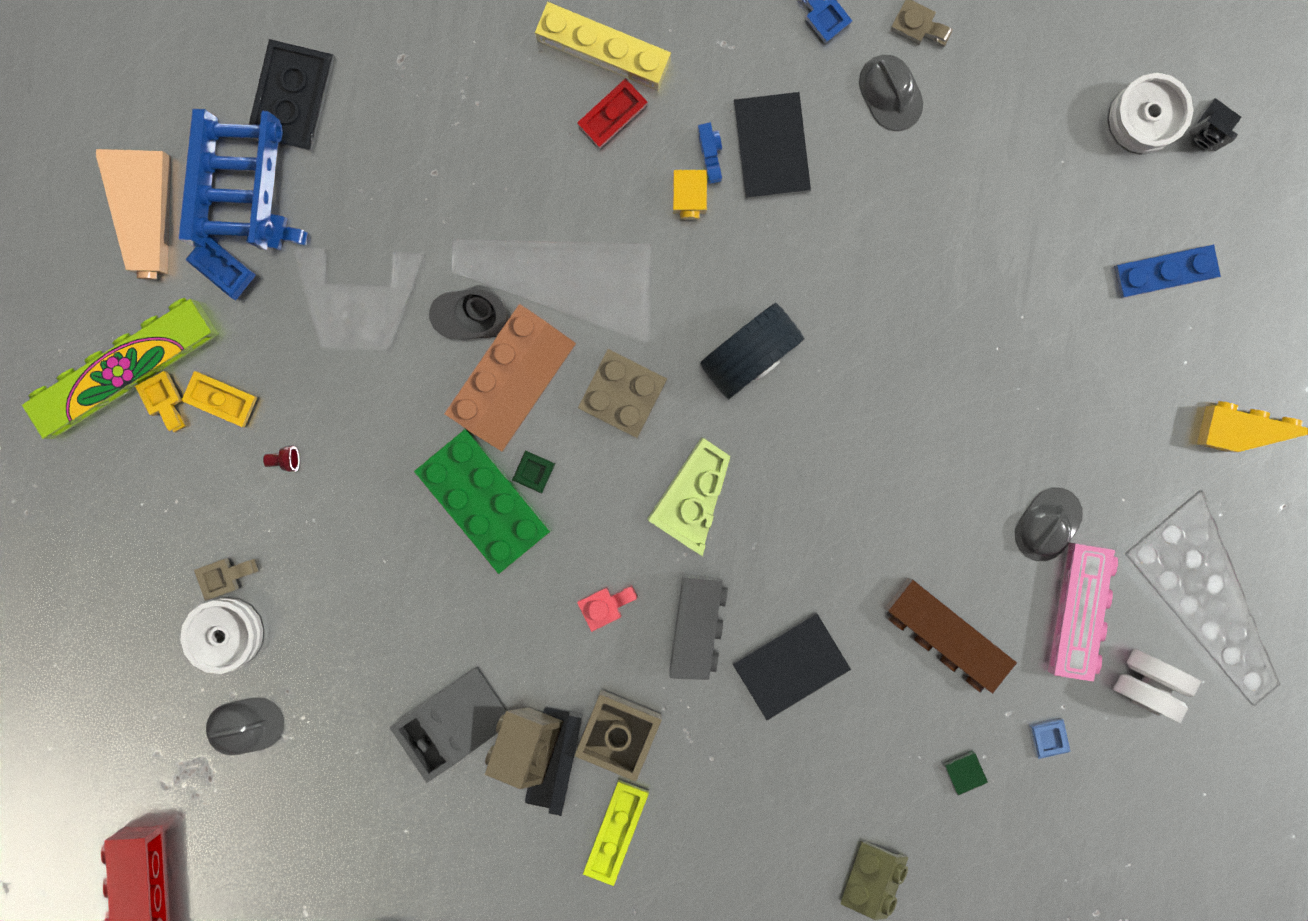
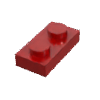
M625 78L577 122V125L600 149L648 105V102Z

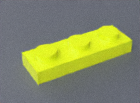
M618 780L583 875L614 886L649 791Z

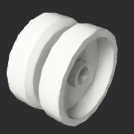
M1162 73L1142 75L1121 90L1112 102L1109 113L1111 132L1118 143L1130 151L1142 154L1158 152L1182 137L1190 126L1194 111L1191 95L1184 84L1171 75ZM1148 110L1153 114L1152 117L1149 115Z
M223 597L200 604L188 614L182 625L180 641L184 655L193 666L206 673L222 674L245 665L256 656L262 645L263 627L260 616L251 605L240 599ZM219 630L223 631L225 634L224 641H222L223 635L219 633Z
M1134 648L1127 661V665L1130 669L1144 675V677L1140 681L1128 674L1120 675L1113 690L1133 699L1131 703L1159 717L1163 714L1182 723L1189 708L1186 703L1172 697L1171 694L1174 690L1187 697H1195L1202 681Z

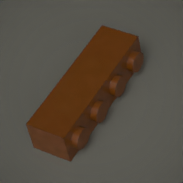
M908 578L884 608L891 613L888 617L890 622L902 631L908 627L917 634L913 639L928 652L932 647L942 654L939 661L953 672L958 668L969 675L965 681L980 693L985 688L993 694L1017 664L1015 660L913 579Z

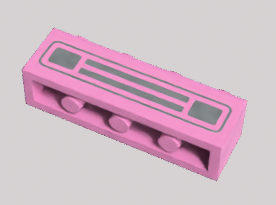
M1069 542L1048 667L1049 673L1055 676L1093 682L1095 674L1100 673L1102 667V655H1099L1100 642H1104L1107 635V622H1104L1105 610L1111 607L1113 591L1109 589L1111 576H1115L1118 567V558L1114 557L1115 550Z

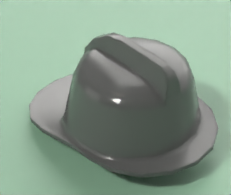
M884 54L873 57L865 63L860 72L859 83L876 120L888 130L902 131L912 127L918 122L922 114L923 99L909 67L903 60L893 55Z
M476 285L468 289L450 291L439 295L431 304L429 320L433 328L440 335L449 339L462 340L496 335L502 330L507 322V310L504 306L503 298L493 289L487 286Z
M1050 488L1043 491L1033 501L1016 529V543L1019 550L1027 558L1034 561H1049L1056 558L1067 547L1083 519V508L1074 493L1064 488Z
M251 698L219 706L209 715L206 723V735L209 743L216 751L225 755H240L264 750L273 746L280 739L284 730V717L280 708L272 701L264 698Z

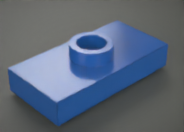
M209 236L206 237L205 247H195L186 258L188 263L235 301L256 276L255 273Z

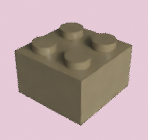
M607 349L578 409L638 439L667 382V378Z
M601 690L574 756L636 782L662 721V714Z
M529 707L506 711L500 717L496 726L498 736L495 745L489 749L486 755L485 764L488 766L485 775L518 789L543 784L564 721Z

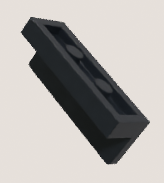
M546 706L543 710L544 714L560 719L564 723L543 784L527 788L525 803L549 808V814L562 816L583 714Z

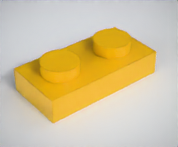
M194 371L181 401L240 427H245L258 397L203 373Z

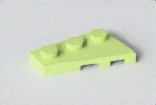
M701 437L647 520L703 557L707 534L712 525L714 509L718 495L721 493L731 456Z

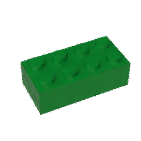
M464 429L414 470L419 479L498 574L503 572L552 531L482 444L467 429Z

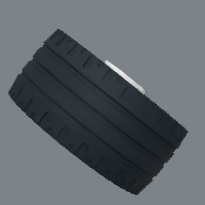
M776 302L743 326L700 362L710 380L714 382V385L728 400L754 379L756 381L760 380L781 363L779 360L805 340L797 325L791 321L789 315Z

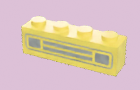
M547 2L535 30L538 42L659 91L671 61V52L550 2Z

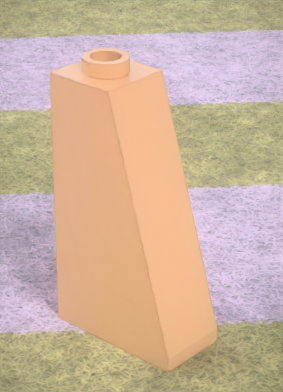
M96 149V158L126 270L137 273V279L156 280L157 274H168L171 156L163 151Z

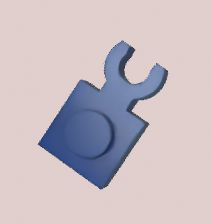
M711 122L700 124L697 127L703 161L707 170L708 183L722 182V174L717 157V151L722 150L719 130L713 131Z

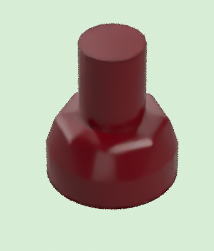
M286 446L281 448L279 453L265 454L263 463L265 467L280 466L281 470L296 472L299 468V453L296 446Z

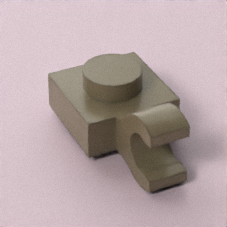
M905 0L891 26L892 31L919 45L925 36L945 47L953 29L946 25L932 22L936 12L913 0Z
M228 558L194 570L205 601L239 589L236 579L259 571L255 559L231 567Z

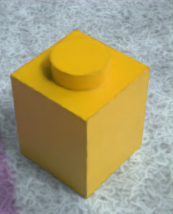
M674 170L673 214H680V219L684 220L700 219V214H706L707 170Z

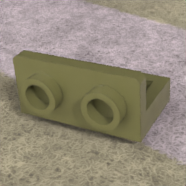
M862 842L840 904L873 920L887 919L895 910L897 904L895 895L898 887L907 876L908 867L906 864L908 857L902 854H893L868 842Z

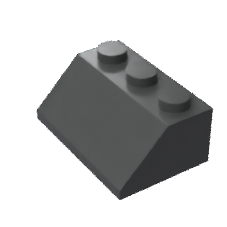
M683 573L669 668L670 678L709 680L710 672L717 671L719 653L713 652L714 640H721L723 620L718 619L719 606H726L728 587L722 586V579Z

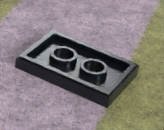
M269 39L249 125H260L261 112L268 111L278 118L282 125V140L278 144L312 152L335 56L330 53Z
M800 92L734 99L745 199L810 192L811 185Z
M817 613L812 614L732 663L766 720L771 719L851 670Z

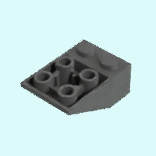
M476 667L394 722L389 728L425 782L428 783L497 734V723L500 717L506 713V710Z

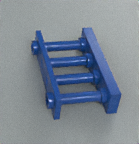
M206 109L192 110L179 240L192 247H205V240L209 234L249 236L248 243L260 250H267L268 240L271 239L273 232L270 216L278 142L282 140L283 135L282 125L278 118L268 111H262L260 125L219 124L218 118ZM219 137L259 138L257 157L216 156V140ZM216 169L255 171L254 189H214L211 186L212 174ZM212 202L252 203L250 223L209 221V205Z

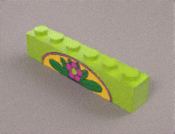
M186 298L175 301L168 307L170 311L159 318L157 315L150 317L140 324L142 329L135 334L130 335V333H126L112 342L114 347L104 353L97 351L84 360L86 364L75 371L74 368L66 370L56 377L58 382L51 387L42 386L28 395L30 400L22 404V407L42 439L56 438L129 392L136 385L156 375L219 335L200 303L193 299L186 300Z

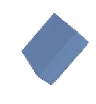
M1062 718L1029 725L1035 754L1038 759L1071 752Z

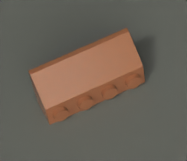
M519 304L444 414L503 452L576 343Z

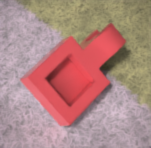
M632 585L614 595H611L608 587L578 601L577 604L591 632L621 618L622 615L618 608L636 600L638 596Z

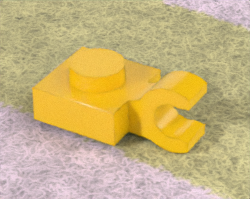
M163 371L135 386L149 415L155 416L160 413L168 431L176 432L186 427L184 420L174 407V405L182 402V399L168 372Z

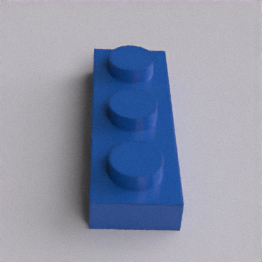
M1214 244L1114 266L1121 298L1221 277Z

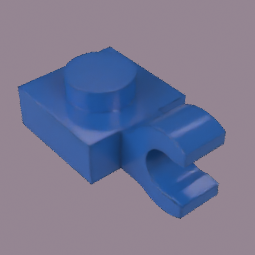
M801 0L812 10L806 15L805 19L825 44L852 22V19L837 0Z
M271 214L270 221L273 232L271 239L268 240L267 248L281 250L283 241L306 245L308 232L286 227L288 218Z

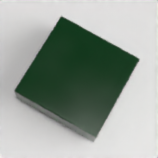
M525 450L512 481L542 494L555 467V463Z
M974 751L944 763V767L958 796L988 783Z

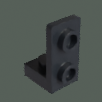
M1214 98L1200 115L1189 133L1195 137L1194 141L1200 147L1206 150L1212 149L1217 151L1236 139L1238 135L1232 130L1242 117Z

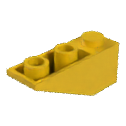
M1218 401L1217 406H1206L1197 445L1225 452H1241L1308 435V428L1302 427L1303 421L1299 419L1282 417L1281 421L1269 419V412L1257 409H1250L1249 413L1237 411L1238 405Z

